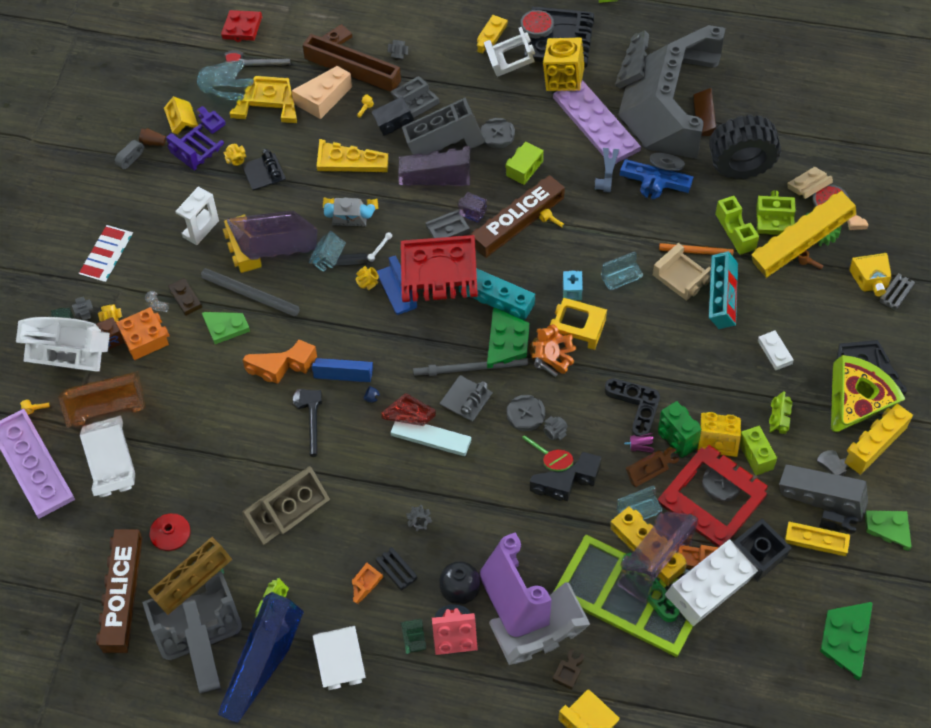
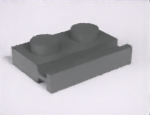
M459 210L426 222V228L429 230L432 238L463 236L470 233V228L462 215H460Z

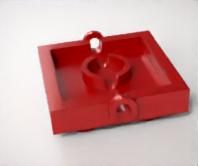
M229 10L221 33L222 39H231L236 42H241V40L254 41L262 19L261 12Z

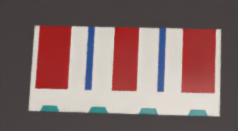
M106 225L79 274L106 282L133 232Z

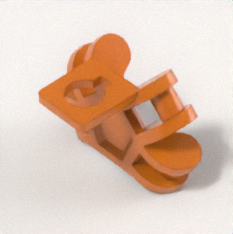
M554 324L549 325L547 328L537 329L539 342H533L535 354H532V358H539L553 366L556 371L565 374L568 371L567 367L572 366L574 363L573 358L565 354L576 350V346L572 344V334L564 336L559 334L558 328ZM564 342L565 347L560 349L558 343ZM559 358L562 363L556 361V359Z

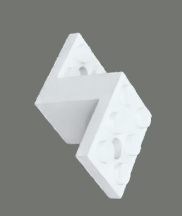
M121 416L82 427L80 438L93 478L92 491L94 496L105 497L111 495V491L118 489L120 492L131 489V486L135 483V470L122 430L123 421Z

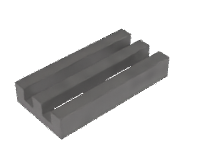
M899 273L879 300L880 303L895 311L915 284L914 281L909 282L907 277L902 278V275ZM898 282H900L899 286H898L897 289L894 291V293H893L892 296L889 298V300H888V301L885 300V299L888 297V295L891 293V291L893 290V288L896 286V284H897ZM906 285L907 288L904 290L902 295L899 297L895 304H892L893 300L901 291L903 286Z

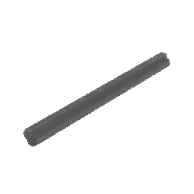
M204 268L201 272L202 278L292 316H297L300 311L297 305L210 269Z

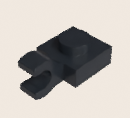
M824 511L819 527L837 532L844 530L847 533L854 534L856 528L851 527L849 524H857L858 518L850 516L844 519V516L839 515L837 512Z

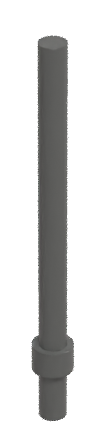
M515 359L506 364L503 362L493 364V368H487V362L436 366L434 364L428 365V367L413 368L414 376H437L440 373L527 366L528 359Z

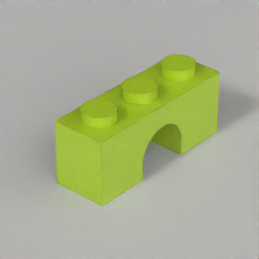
M735 196L719 200L715 215L739 255L756 250L759 235L751 223L744 224L742 220V207Z

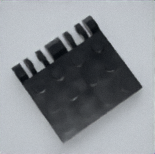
M532 6L531 11H546L552 16L554 21V28L548 36H540V38L536 39L529 37L531 42L528 45L532 44L535 51L533 55L534 61L543 62L548 38H582L584 68H586L588 65L589 54L587 52L590 50L594 14L586 11ZM526 47L524 50V58L528 56Z

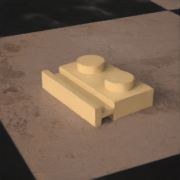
M813 167L787 184L789 190L798 195H803L806 199L833 183L832 176L828 177L827 173Z

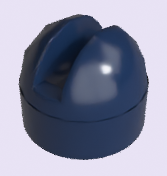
M369 386L364 395V400L370 403L378 401L375 396H380L379 391Z

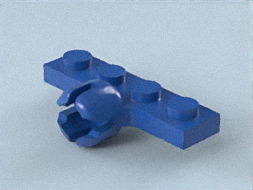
M626 159L620 170V176L642 181L640 191L645 198H648L649 193L652 194L651 199L658 198L663 188H671L689 193L694 178L686 174Z

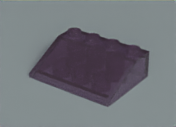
M294 210L227 218V223L241 252L249 259L256 260L264 256L275 257L279 254L291 255L294 252L307 253L317 248V228Z

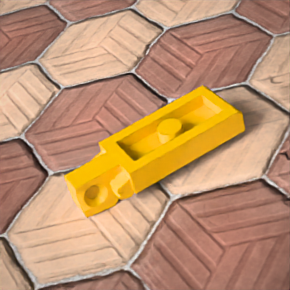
M492 15L478 36L477 52L484 53L486 50L484 42L488 40L491 41L493 46L507 27L508 20Z

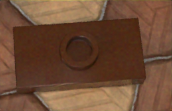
M341 24L321 38L341 45L352 38V33Z

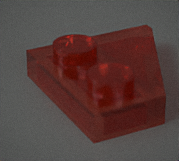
M407 393L382 412V419L424 426L436 416L435 409Z

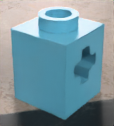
M563 271V298L582 300V271Z

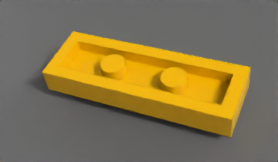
M788 522L785 541L788 544L841 556H847L850 540L849 534Z

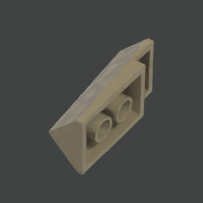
M309 466L243 510L244 525L264 545L279 533L284 534L328 502L330 498L312 467Z

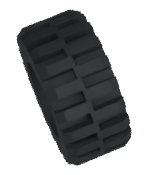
M758 115L737 116L735 119L727 120L726 123L720 124L718 129L714 130L709 140L713 166L721 175L728 178L747 179L751 176L756 177L760 173L763 174L777 163L781 155V145L775 125L767 118Z

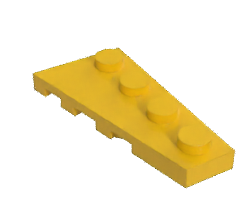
M319 139L317 171L388 172L389 156L387 153L369 149L363 151L355 146H350L349 148L341 146L340 143L333 142V144L326 143L325 140Z

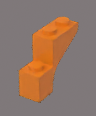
M298 340L291 349L283 353L248 354L243 358V364L249 374H256L267 382L278 384L289 367L296 372L300 371L306 374L317 358L315 346Z

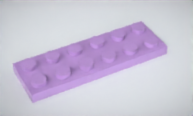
M583 80L580 91H557L553 93V99L603 156V148H609V158L613 157V149H619L615 164L641 150V146Z
M25 409L0 420V450L38 519L74 501L75 498Z

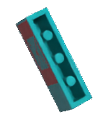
M729 251L712 255L709 319L718 329L736 326L738 262Z

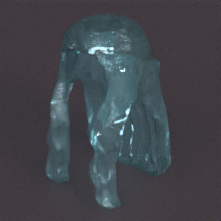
M242 60L225 61L201 68L197 76V85L205 93L214 94L227 100L242 101L244 98L243 93L220 92L214 90L213 87L229 85L231 87L243 88L252 86L254 79L235 80V77L243 68L244 62Z

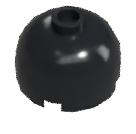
M463 561L448 564L442 570L439 578L440 592L451 603L460 602V604H466L472 601L478 595L480 588V576L476 568Z

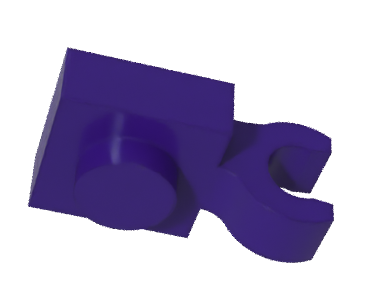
M203 106L197 109L200 113L198 117L201 119V124L211 134L226 125L225 120L215 111L209 113Z

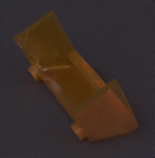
M139 372L63 390L58 397L67 428L71 427L72 424L74 426L83 425L89 417L126 408L135 412L144 409L146 406Z

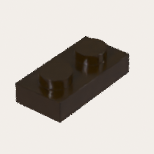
M185 278L168 286L169 291L185 316L202 308L200 301Z

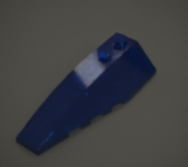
M274 592L265 595L218 712L219 716L238 723L289 651L304 613L293 601Z

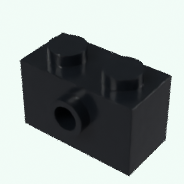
M403 96L372 111L383 136L415 121Z

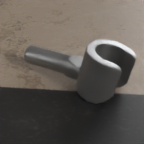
M536 358L534 365L537 369H544L554 377L558 375L557 372L545 364L546 362Z

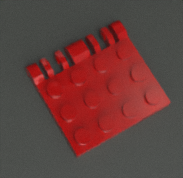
M475 235L401 241L402 302H410V290H412L413 302L418 301L417 289H424L425 301L430 300L429 288H433V300L447 299L446 287H450L451 299H454L456 296L455 286H462L461 294L463 298H467L466 285H469L470 297H478Z

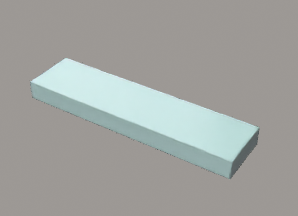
M398 416L391 430V436L461 456H466L471 443L470 436Z

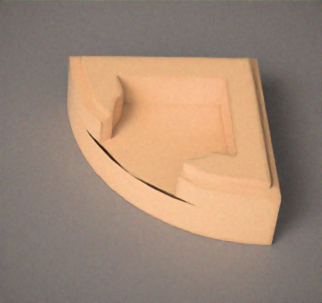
M857 215L847 221L849 230L868 228L867 221Z

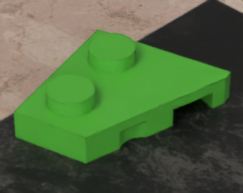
M202 313L214 344L250 332L243 313Z
M907 511L865 512L867 533L881 537L889 543L893 541L904 546V550L910 551L911 539Z

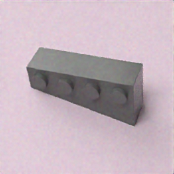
M787 464L785 466L779 483L781 495L827 511L837 512L839 515L847 518L854 516L858 518L859 522L863 521L868 505L866 481Z

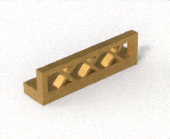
M211 537L150 589L148 593L164 612L169 615L233 559Z

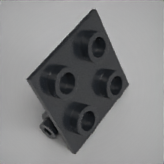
M268 149L262 151L261 158L241 164L252 190L286 180L275 153L272 154Z

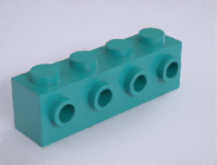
M476 268L478 297L472 298L482 304H488L525 321L535 305V294ZM466 285V286H467V297H469V296H470V289H469V285Z

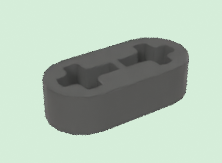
M132 140L117 154L115 164L122 169L128 168L142 154L144 145L136 140Z

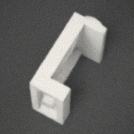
M522 27L519 28L521 35L494 46L490 40L484 42L497 77L535 62L533 58L535 54L532 44L528 45L531 40L528 33L523 32ZM524 44L528 56L507 64L503 53Z
M197 187L175 211L176 214L185 218L187 228L182 232L183 238L195 245H198L219 222L213 194L200 187ZM207 204L208 211L203 209L201 213L196 217L200 210Z

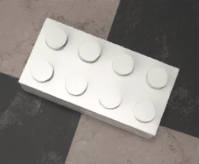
M729 539L672 584L665 595L680 610L690 624L695 626L749 582L758 570Z

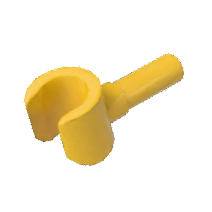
M368 94L362 98L364 105L357 114L359 118H361L367 108H371L374 105L372 97Z
M544 209L540 212L539 219L542 222H546L549 219L551 222L563 227L564 223L557 220L549 209Z
M24 400L20 403L21 409H25L27 415L33 413L34 410L50 407L49 403L32 405L30 400Z

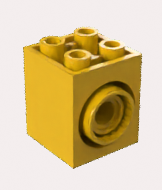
M548 38L543 60L546 91L581 90L584 72L582 38Z

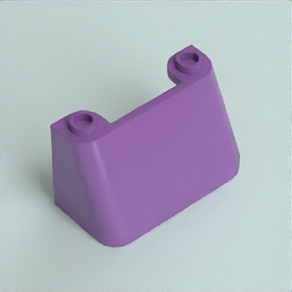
M516 532L501 539L482 567L480 579L507 633L513 637H520L550 624L552 600L545 588L541 586L526 588L516 569V567H519L516 554L520 551L521 542Z

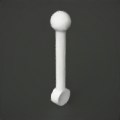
M386 233L380 245L372 254L368 255V261L373 262L375 260V255L387 240L392 238L391 233Z

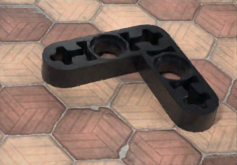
M615 378L607 380L605 383V394L608 397L639 405L632 427V436L650 433L660 400L659 392L653 388ZM635 390L637 395L631 397L627 394V391ZM650 396H653L652 401L648 400ZM648 411L651 413V416L644 418L640 413ZM642 423L644 424V429L642 433H639L638 430Z

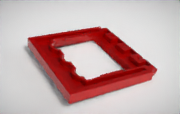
M708 445L705 449L702 447L657 499V503L717 547H720L735 536L766 498L767 493L765 491L768 486L757 478L750 482L753 478L752 474L742 467L735 471L734 469L737 466L735 462L725 455L718 459L721 452ZM703 463L751 496L732 518L728 526L680 493V490L686 487L697 474V470Z

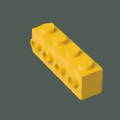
M896 404L892 409L887 408L882 415L883 418L881 420L876 419L870 427L871 430L869 432L864 431L859 437V442L857 444L853 442L847 449L849 454L845 464L860 475L907 429L913 415L899 404Z
M628 506L611 521V530L667 586L686 571L687 563L685 557L679 552L676 553L671 548L670 542L665 538L662 539L657 534L655 527L647 524L637 510H633Z

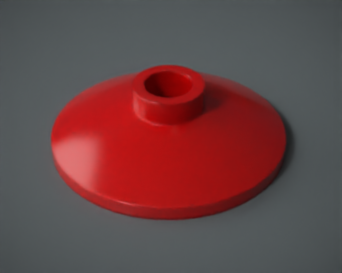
M170 513L162 515L153 522L150 528V539L153 545L163 551L179 549L188 541L190 536V525L179 514ZM172 527L170 531H166L167 528Z

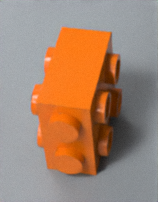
M151 307L116 322L134 360L169 345L167 337L170 335L165 326L161 327L160 323H162L158 312L154 314Z

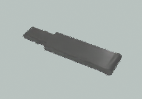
M196 601L185 602L183 607L186 616L185 620L189 628L185 629V634L199 693L219 689L221 687L206 624L201 625L200 613H198Z

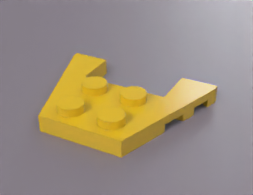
M255 76L246 88L244 96L239 98L236 107L230 111V118L246 119L249 106L283 108L281 122L297 123L289 78Z

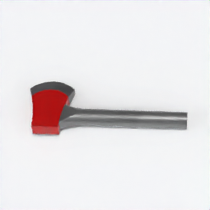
M238 50L224 53L227 61V71H236L241 67L290 65V59L246 60L242 59L243 52Z

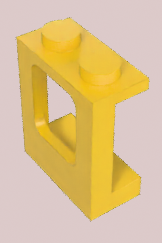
M563 298L562 303L557 305L556 319H552L550 325H556L559 334H572L573 338L587 341L588 348L595 350L606 321L607 310ZM567 307L589 314L583 329L561 323Z

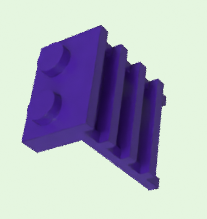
M201 124L182 139H179L172 133L166 137L170 153L194 171L197 169V165L203 164L207 157L211 158L212 153L218 152L219 148L224 144L222 140L216 144L199 131L203 128ZM195 135L211 148L208 150L193 139L192 136ZM187 141L188 143H190L196 149L201 151L203 155L200 156L199 154H197L196 151L192 149L190 146H188L185 142Z

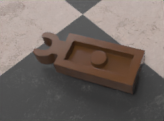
M669 447L664 451V454L658 450L626 467L625 469L632 486L637 487L669 469L668 463H677L679 461L678 457H670L671 453L675 452L676 449Z

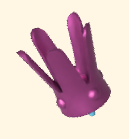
M653 432L641 436H630V442L624 444H630V449L634 452L640 450L654 453L652 447L642 446L653 443L654 437L649 436Z

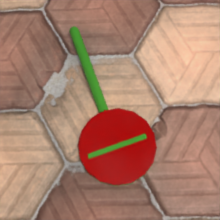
M524 435L522 437L545 454L543 462L548 469L564 471L572 466L573 456L565 450L548 452Z

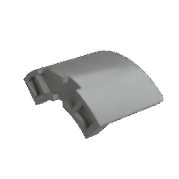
M568 582L549 595L552 600L550 624L546 627L520 637H513L507 633L500 618L490 620L489 624L509 665L531 660L532 654L542 650L546 654L558 648V642L567 637L573 639L590 625Z

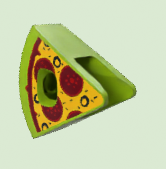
M842 355L833 363L831 429L833 432L842 431L905 400L897 384L888 374L874 364L863 359Z

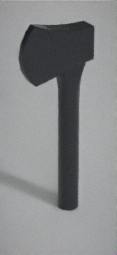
M297 389L293 395V402L297 409L309 407L310 456L316 457L318 455L317 409L319 404H322L321 390Z

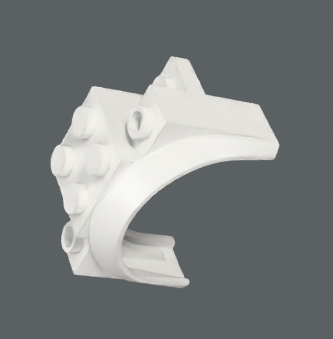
M33 317L18 321L16 342L26 343L24 362L99 371L101 354L108 351L110 333L101 332L96 324L89 321L60 317Z

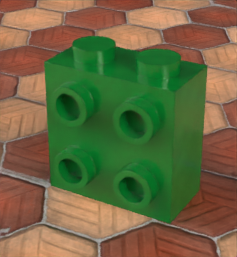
M676 401L661 410L658 433L662 439L667 440L670 447L676 449L674 453H678L681 458H684L698 449L702 429L698 421L691 418L686 407L681 406Z

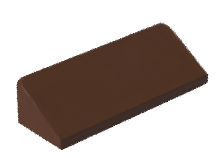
M712 88L693 94L695 116L703 120L701 136H711L716 129Z

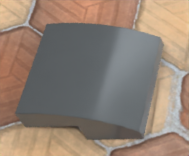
M419 76L391 91V95L395 100L402 96L404 97L413 118L440 103L439 98L429 90V85Z

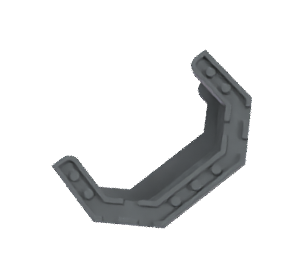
M708 25L647 55L643 61L646 64L645 69L642 70L644 77L625 87L618 118L627 124L629 131L635 137H638L642 142L641 145L646 150L698 158L703 120L696 116L687 115L673 97L682 63L705 67H716L719 65L726 28Z

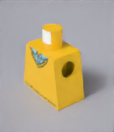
M887 253L852 258L849 270L861 290L864 292L873 290L876 296L884 295L886 293L885 288L889 287L891 280Z

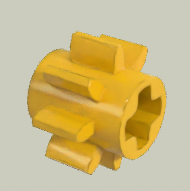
M231 144L226 148L224 155L227 164L232 162L233 166H238L244 162V158L247 156L243 146L238 147L237 144Z
M364 266L356 273V282L362 289L367 287L370 290L378 284L377 279L379 275L374 268L370 267L367 269Z
M115 304L102 306V311L98 313L99 321L113 317L115 322H118V318L122 317L121 308L116 309Z

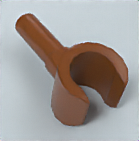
M807 250L801 253V256L798 255L800 264L806 265L809 263L819 269L823 268L822 264L809 258Z

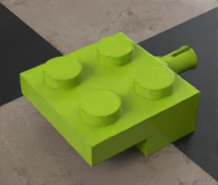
M775 190L771 191V196H758L756 204L757 234L780 235L786 227L794 225L795 197H778L779 192H775Z

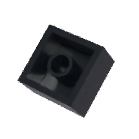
M763 519L759 520L733 542L758 570L753 576L757 582L780 564L792 548Z

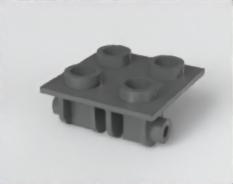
M460 375L439 404L473 422L493 392L487 389V383L481 381V383L476 384Z

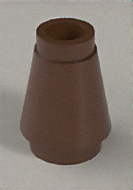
M142 128L139 142L143 143V145L164 146L166 136L149 128Z

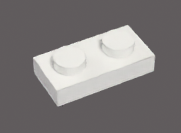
M776 331L758 337V343L775 370L793 364L792 356Z

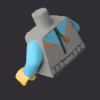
M324 197V215L328 218L332 217V226H366V220L372 216L375 209H378V199H367L366 206L358 198L327 199Z

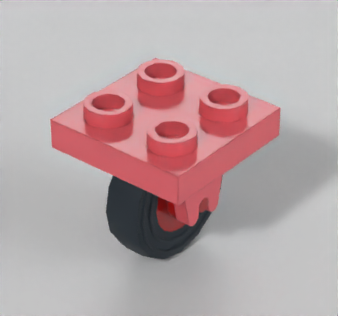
M447 605L439 609L435 614V618H432L435 655L478 650L475 614H470V611L461 605Z

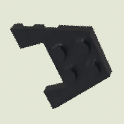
M878 340L839 344L836 360L845 355L870 362L888 374L897 384L903 395L907 393V388L905 385H902L898 373L893 370L889 363L890 360Z

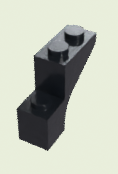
M582 452L578 462L564 471H552L533 475L530 480V491L537 495L550 496L558 501H568L575 481L584 486L595 485L601 465V457Z

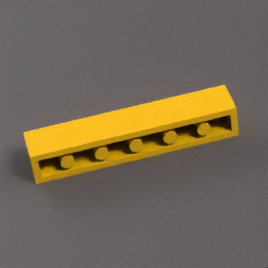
M842 191L838 194H833L828 201L816 206L811 213L802 216L797 223L786 227L780 235L772 237L763 247H758L751 254L753 263L766 278L855 216L856 205Z

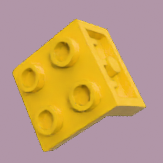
M713 412L701 413L702 430L698 451L701 447L705 449L708 445H711L721 452L720 455L737 457L741 438V418L734 415H717Z
M587 690L570 708L565 705L559 711L558 720L567 728H612L619 721V717L596 695Z

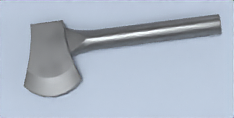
M834 450L821 453L817 459V463L830 474L842 476L846 474V469L849 467L845 464L846 458L840 460L837 452Z

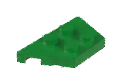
M493 308L487 368H493V364L503 362L506 364L515 359L519 360L527 357L528 322L498 308Z
M871 602L832 609L826 613L820 652L826 657L833 659L839 667H844L851 672L856 680H860L862 676L873 605Z

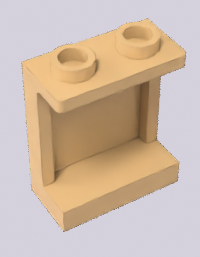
M678 243L654 264L653 276L687 301L691 296L694 297L703 285L706 286L711 281V267H708L706 270L683 254L684 247Z

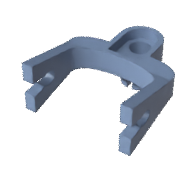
M603 148L605 179L596 178L595 190L600 189L604 190L603 192H611L612 172L619 149H613V157L609 158V148Z

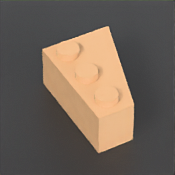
M336 66L293 89L294 105L321 119L352 88L351 73Z

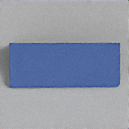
M396 255L390 257V266L378 270L377 273L396 315L417 308V301L413 302L412 290H410V302H402L401 265Z
M316 358L315 363H312L314 378L371 382L373 362Z

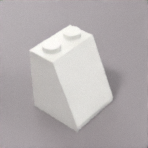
M355 626L313 635L323 687L328 686V690L340 688V683L349 682V685L362 683V678L366 677Z

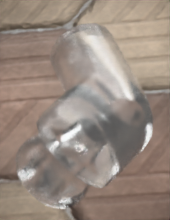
M155 291L146 293L145 300L149 307L153 310L168 311L169 303L160 302Z

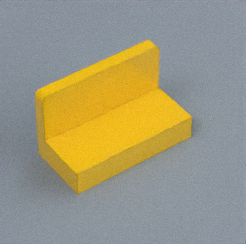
M173 96L164 107L172 133L179 134L185 126L197 127L198 123L190 102Z

